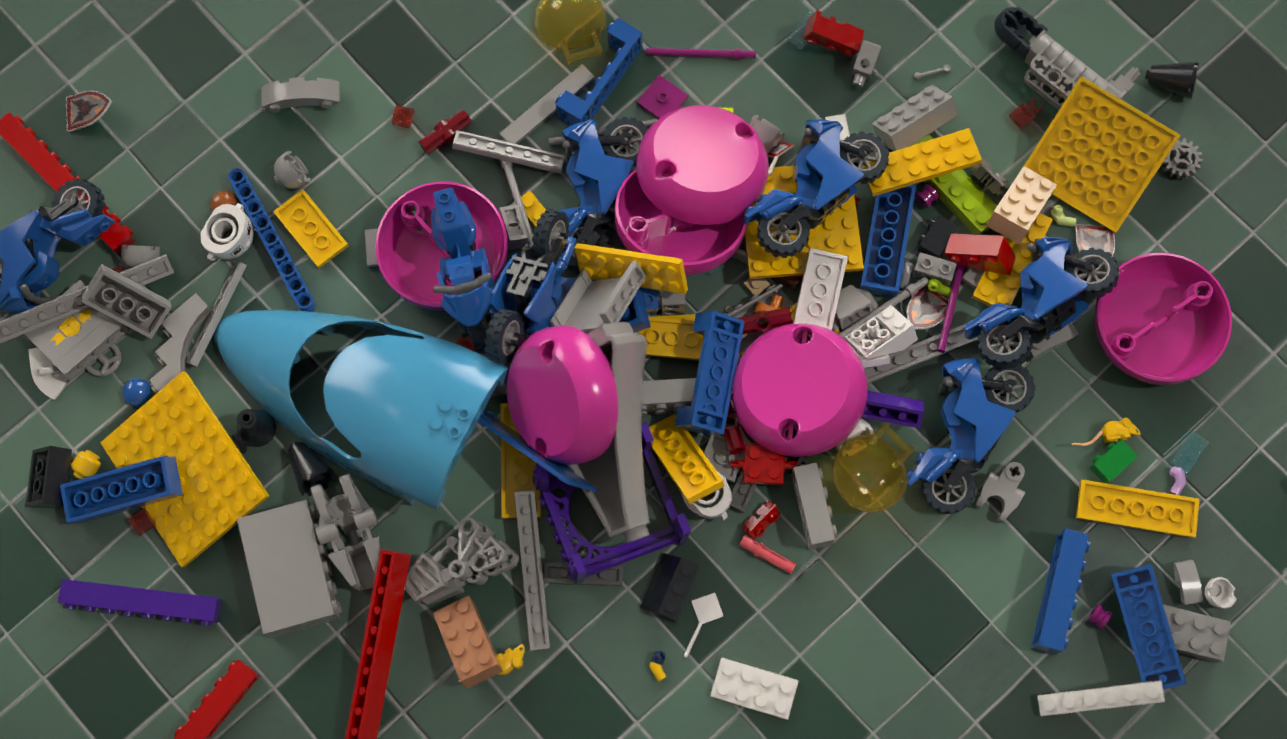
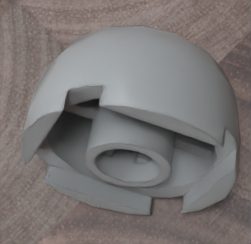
M286 151L274 164V178L279 185L289 189H297L310 181V177L307 178L305 175L309 172L299 157H292L290 155L292 152Z
M121 245L122 260L130 268L160 256V247L155 246V250H153V246L128 245V249H126L127 245Z

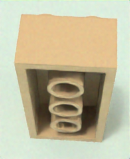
M1024 166L994 210L986 226L1020 245L1048 202L1057 184Z

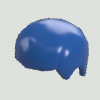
M139 378L128 381L123 387L122 392L125 402L133 407L143 406L152 398L153 394L151 385Z

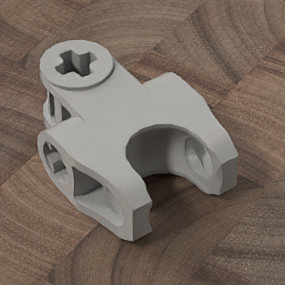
M1011 462L1003 469L1000 476L990 472L980 489L975 507L980 509L989 498L998 499L1002 504V511L998 520L1003 523L1010 513L1018 507L1025 494L1024 491L1017 488L1024 477V467L1018 462ZM1013 469L1016 471L1014 477L1011 476Z

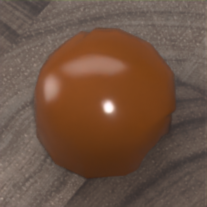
M219 191L210 201V210L213 212L215 208L223 204L236 206L239 200L231 191Z

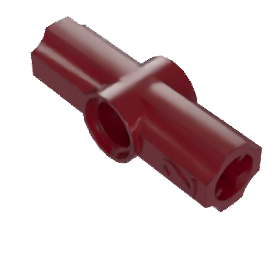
M462 109L450 119L440 121L431 133L418 142L424 152L430 155L443 144L447 145L453 142L456 131L464 130L473 122L467 112Z
M790 307L771 311L760 310L756 314L737 318L745 321L742 335L757 331L767 332L771 328L793 324ZM765 318L768 322L766 324H759L758 320Z
M730 401L726 424L730 423L734 426H725L724 434L722 435L724 436L729 454L737 455L745 451L746 447L738 426V418L735 416Z

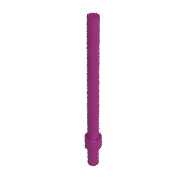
M646 48V55L726 57L741 60V58H756V51H741V49L736 48L734 50Z
M956 265L955 275L937 349L940 353H944L946 349L962 274L965 272L966 266Z

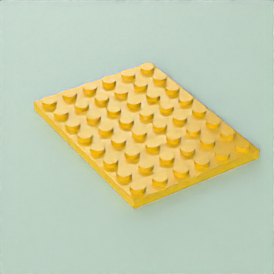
M182 371L100 442L117 469L160 456L176 457L183 495L142 506V508L181 567H186L234 527L238 523V518L246 517L269 497V494L187 372Z

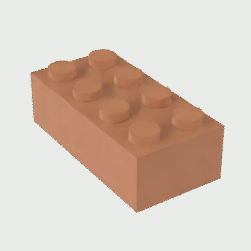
M470 596L433 613L460 682L466 689L503 672L478 609Z

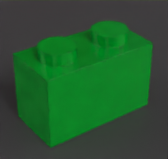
M1122 439L1118 443L1113 441L1105 448L1108 451L1102 456L1100 453L1092 460L1094 464L1090 469L1103 483L1108 484L1138 457Z

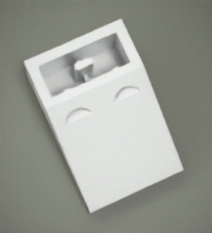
M892 305L845 336V339L866 359L903 351L918 340L913 324Z

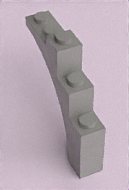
M196 293L161 323L165 327L162 331L170 339L155 351L159 356L157 360L164 367L149 380L153 384L151 389L156 394L182 371L186 372V358L192 338L201 323L211 312V309Z

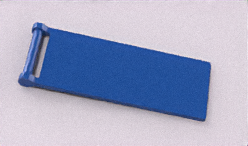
M483 411L478 422L563 482L593 492L597 490L596 487L563 464L548 460L535 452L520 434L501 422L496 413Z

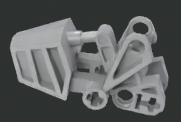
M348 473L339 477L345 494L336 495L332 499H328L321 484L311 487L312 495L319 511V527L315 528L321 545L331 542L334 551L328 554L329 558L348 583L361 592L374 587L380 547L379 535L373 536L370 527L377 525L378 520L373 508L369 507ZM337 525H340L345 534L349 533L351 546H344ZM356 530H359V532L361 533L363 541L359 539Z
M467 517L459 523V538L454 536L448 537L447 545L434 556L426 553L421 554L407 574L405 590L415 602L423 601L426 605H430L464 593L463 586L467 583L480 586L486 583L488 575L497 576L516 567L519 556L507 543L502 540L498 542L493 537L494 531L486 524ZM467 521L472 523L469 532L464 530V524ZM453 550L458 555V560L452 561L448 566L443 561ZM508 555L513 557L510 559L511 563L506 562ZM496 567V569L493 572L488 571L489 569Z

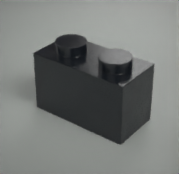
M941 215L936 220L932 219L927 226L929 229L926 235L922 234L917 242L920 245L917 251L940 258L947 247L950 235L955 234L959 226Z

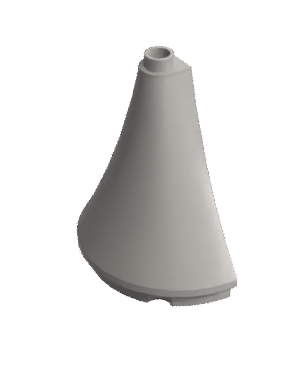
M617 322L601 325L587 333L606 357L616 383L618 421L614 437L608 448L596 459L567 466L575 474L597 488L595 492L583 488L582 490L597 512L609 537L623 533L626 542L629 543L649 535L646 526L650 521L645 493L641 425L643 373L647 341L643 335L634 333L629 323Z

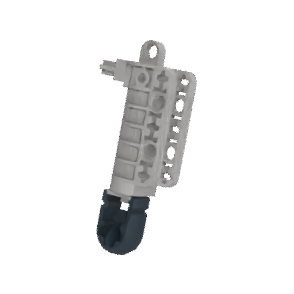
M1006 8L995 20V32L999 39L1011 49L1018 50L1020 56L1026 57L1024 62L1030 66V69L1024 76L1025 84L1058 110L1063 105V102L1061 104L1058 102L1059 99H1067L1081 76L1123 100L1133 88V82L1141 75L1138 68L1132 67L1125 76L1121 74L1115 82L1112 79L1107 82L1046 34L1048 28L1043 24L1038 25V20L1021 8ZM1028 31L1033 35L1028 42L1030 45L1023 40ZM1034 75L1036 77L1035 80H1029L1030 76ZM1047 85L1052 89V92L1046 93L1042 87Z

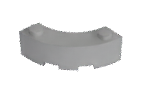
M302 77L289 78V82L280 83V81L271 82L261 87L262 108L269 109L271 112H279L285 108L304 105L321 106L328 109L340 102L339 81L317 78V81H305V78Z

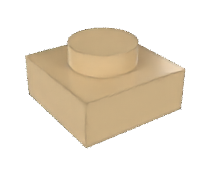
M765 278L748 279L743 283L753 296L761 295L770 287Z

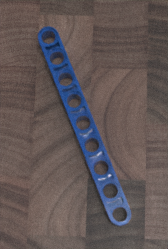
M232 169L228 175L229 181L296 305L301 311L313 312L316 308V302L250 180L242 169ZM242 177L240 181L235 182L236 178ZM246 192H251L249 196L243 197ZM259 207L258 211L252 212L253 208ZM267 222L264 228H260L262 223ZM276 238L273 243H268L269 239ZM284 253L281 259H276L278 254ZM287 269H293L292 273L285 274ZM301 284L299 290H293L295 285ZM310 300L307 306H302L303 301Z

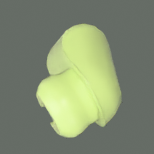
M1060 205L1053 207L1051 216L1058 225L1075 227L1076 218L1065 217L1063 207Z

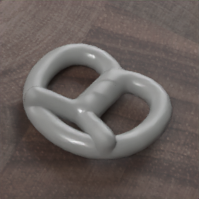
M115 343L110 347L115 352V356L109 359L104 354L100 355L97 359L103 363L101 371L89 365L86 368L89 373L105 377L112 374L119 367L122 355Z

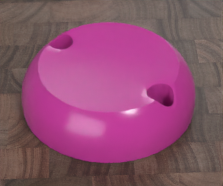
M693 105L667 113L653 123L646 131L638 149L636 161L637 177L647 198L664 213L688 223L713 225L729 222L741 217L750 206L754 207L764 192L768 179V156L763 142L756 131L741 117L715 106Z
M636 170L624 180L616 197L614 209L615 225L620 240L626 249L633 252L682 259L685 276L706 273L725 263L737 251L746 231L747 224L743 223L745 215L729 222L713 225L688 223L669 216L647 198L638 181Z
M454 182L427 183L407 191L389 207L377 230L375 251L377 262L385 281L402 299L426 310L446 311L441 306L443 294L433 291L434 286H440L436 273L440 272V259L449 258L446 251L440 249L435 239H433L431 222L432 209L435 208L433 192L453 188L458 201H464L465 205H467L477 227L476 250H480V248L485 249L492 270L494 286L507 260V231L496 207L477 190ZM422 230L424 234L416 233V231Z
M1150 253L1132 258L1119 267L1117 286L1113 287V291L1109 294L1106 293L1104 297H1097L1094 308V328L1102 350L1109 360L1122 372L1141 382L1155 385H1174L1200 376L1221 357L1230 339L1232 314L1224 289L1218 280L1203 266L1191 259L1176 254Z
M808 323L787 324L764 333L744 351L736 366L732 387V401L740 424L747 434L759 445L780 455L791 457L812 456L832 449L846 439L856 428L867 402V378L859 356L843 337L819 325ZM793 431L797 434L795 438H793Z
M553 326L532 334L514 355L507 379L509 410L518 432L530 448L553 462L573 465L596 459L610 445L618 421L616 383L606 357L587 334L572 326Z

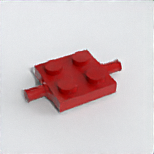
M745 444L746 450L743 460H731V468H743L744 484L783 485L786 469L798 467V461H786L784 455L769 451L759 444Z

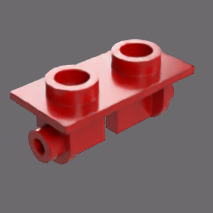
M770 501L764 503L756 511V514L760 517L759 519L752 515L743 524L742 530L746 534L749 533L753 540L762 536L765 529L771 523H774L781 514L777 506L773 505Z

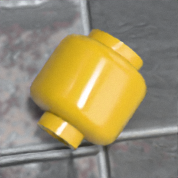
M89 450L85 452L80 451L71 464V468L74 470L73 475L79 479L94 476L101 465L100 457Z

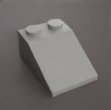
M1072 322L1060 331L1052 334L1049 340L1044 339L1041 343H1031L1032 349L1027 358L1028 361L1031 362L1078 337L1079 333Z

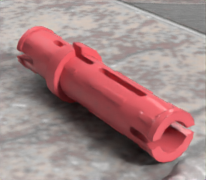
M744 535L739 544L742 548L753 553L755 557L766 560L790 575L797 564L764 546V543H759L747 535Z

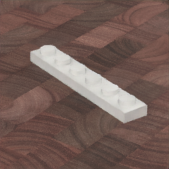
M1162 681L1037 696L1041 716L1165 702Z

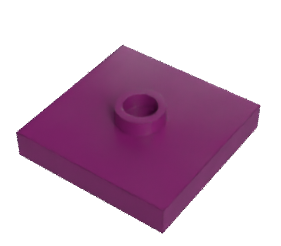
M659 74L637 100V104L657 119H660L667 113L679 109L688 99V95Z

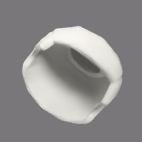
M1213 578L1209 580L1205 587V598L1212 606L1225 609L1231 607L1237 600L1234 597L1235 587L1225 578Z

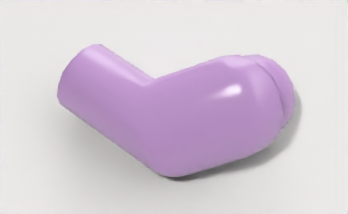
M1172 467L1170 475L1174 477L1175 483L1169 492L1173 495H1180L1186 485L1185 473L1180 467Z

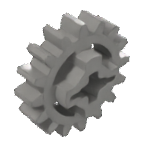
M1185 138L1181 142L1178 139L1161 164L1163 166L1166 165L1164 172L1170 171L1171 177L1176 174L1177 179L1182 175L1184 179H1187L1189 175L1194 176L1203 162V159L1199 158L1202 152L1196 151L1199 146L1193 147V141H1190L1188 144Z

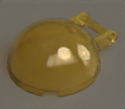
M540 0L538 2L534 20L536 32L548 47L552 46L556 49H562L567 65L592 55H603L598 37H600L603 29L605 30L606 13L601 0ZM592 42L594 43L595 47L569 54L568 50L582 48Z
M884 422L873 435L861 434L850 439L839 449L834 458L832 478L837 493L844 502L860 511H884L895 505L906 490L908 478H906V467L903 462L915 448L912 445H908L889 427L890 424L888 422ZM884 433L903 450L901 455L891 444L880 438Z

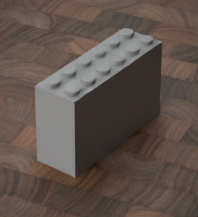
M308 500L237 519L264 635L271 638L341 619L340 613L343 612L340 601L337 602L335 594H338L336 583H333L331 579L333 569L331 564H328L326 558L329 554L326 545L320 544L315 528L319 527L317 520L319 519V511Z

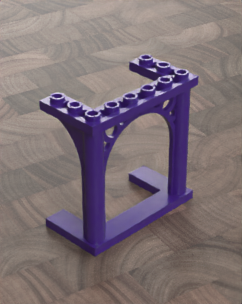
M647 422L641 424L643 460L670 526L641 539L614 547L597 546L583 539L574 529L568 510L570 496L576 486L571 485L567 487L565 484H562L563 481L538 463H535V470H532L533 485L536 490H540L542 495L539 497L540 503L543 508H547L549 513L546 515L547 521L550 526H554L556 531L553 533L554 539L557 544H561L563 551H560L564 563L568 562V575L571 581L575 580L576 585L584 582L586 577L672 544L678 543V546L686 543L691 533L684 513L677 515L651 451L654 439ZM555 488H561L566 492V497L557 498L553 495L552 491ZM555 502L563 503L564 509L559 510L560 506ZM564 522H568L569 526L565 527ZM572 538H576L577 541H578V544L575 545L574 549L572 548V547H573V541H571ZM581 546H586L588 554L585 558L581 559L579 553L577 554V550ZM593 550H597L599 555H594L595 558L591 559Z

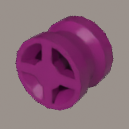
M927 184L921 192L915 194V198L921 206L929 208L931 202L939 199V195L933 187Z
M1097 604L1088 616L1087 621L1090 623L1094 622L1099 629H1102L1112 613L1103 610L1102 606Z

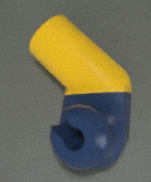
M663 651L655 652L649 664L658 682L667 677L662 670V665L666 658Z

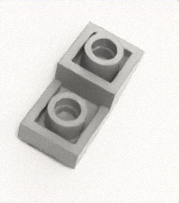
M1194 560L1174 563L1175 582L1180 586L1181 603L1187 605L1202 602V589Z

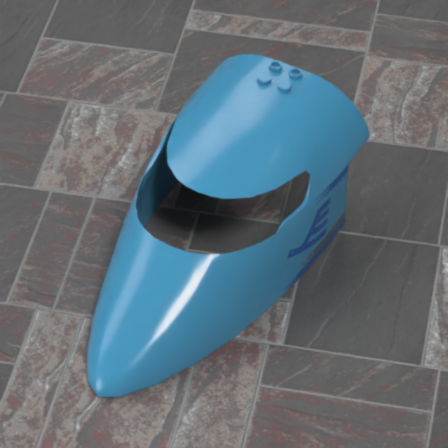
M294 310L244 311L227 315L220 319L213 333L214 342L228 369L250 396L290 433L333 464L373 487L412 506L417 500L438 510L446 494L443 487L497 384L503 385L510 369L506 365L490 360L488 357L458 344L400 326L354 316ZM343 323L386 334L367 337L346 347L336 357L325 378L323 391L326 410L336 428L361 452V457L359 458L347 455L333 443L314 434L297 412L289 387L292 366L299 362L300 356L298 353L305 343L319 331L324 335L333 334L338 325Z

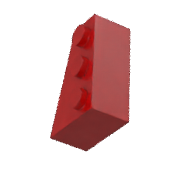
M819 10L808 18L803 40L808 41V44L825 46V49L829 51L838 50L846 56H853L860 51L865 30L846 22L844 24L838 23L833 16H830V19L821 16L822 12Z
M951 234L945 250V255L949 261L957 263L956 265L1008 276L1011 275L1016 259L1015 253L1004 236Z

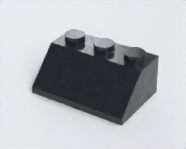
M47 446L33 450L25 507L53 509L64 507L60 485L70 482L71 476L69 472L73 462L72 449Z
M663 553L640 608L677 623L700 565L681 557Z

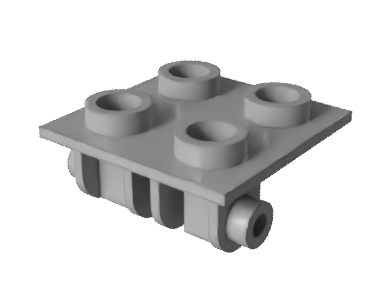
M983 159L979 167L975 165L972 168L973 175L981 180V183L991 176L992 178L985 184V187L995 180L988 189L994 195L999 196L1003 192L1002 187L1008 188L1005 184L1007 180L998 172L994 174L992 172L994 168Z

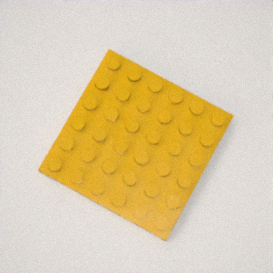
M1081 76L1024 166L1057 184L1052 193L1054 196L1116 233L1181 135Z
M794 166L774 167L771 174L768 175L763 194L767 195L774 189L796 194L798 187L794 177ZM854 195L835 209L832 215H828L821 225L809 230L810 235L806 245L800 253H796L793 257L781 258V256H772L773 254L770 252L768 254L765 248L761 247L760 240L757 238L759 222L756 220L746 226L744 238L749 279L804 275L809 248L848 256L845 272L863 271L864 269ZM773 227L769 228L770 233L778 231ZM790 235L792 241L797 237V235ZM785 238L782 239L781 243H788Z

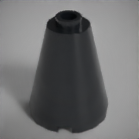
M1199 62L1151 65V69L1147 68L1145 79L1148 80V84L1187 99H1192Z
M245 409L237 417L238 434L241 435L246 445L262 447L274 438L276 422L265 410Z
M295 442L289 447L288 456L299 492L303 496H305L304 494L313 496L311 487L319 484L322 485L324 490L329 487L327 483L330 480L332 482L335 480L333 470L304 442Z

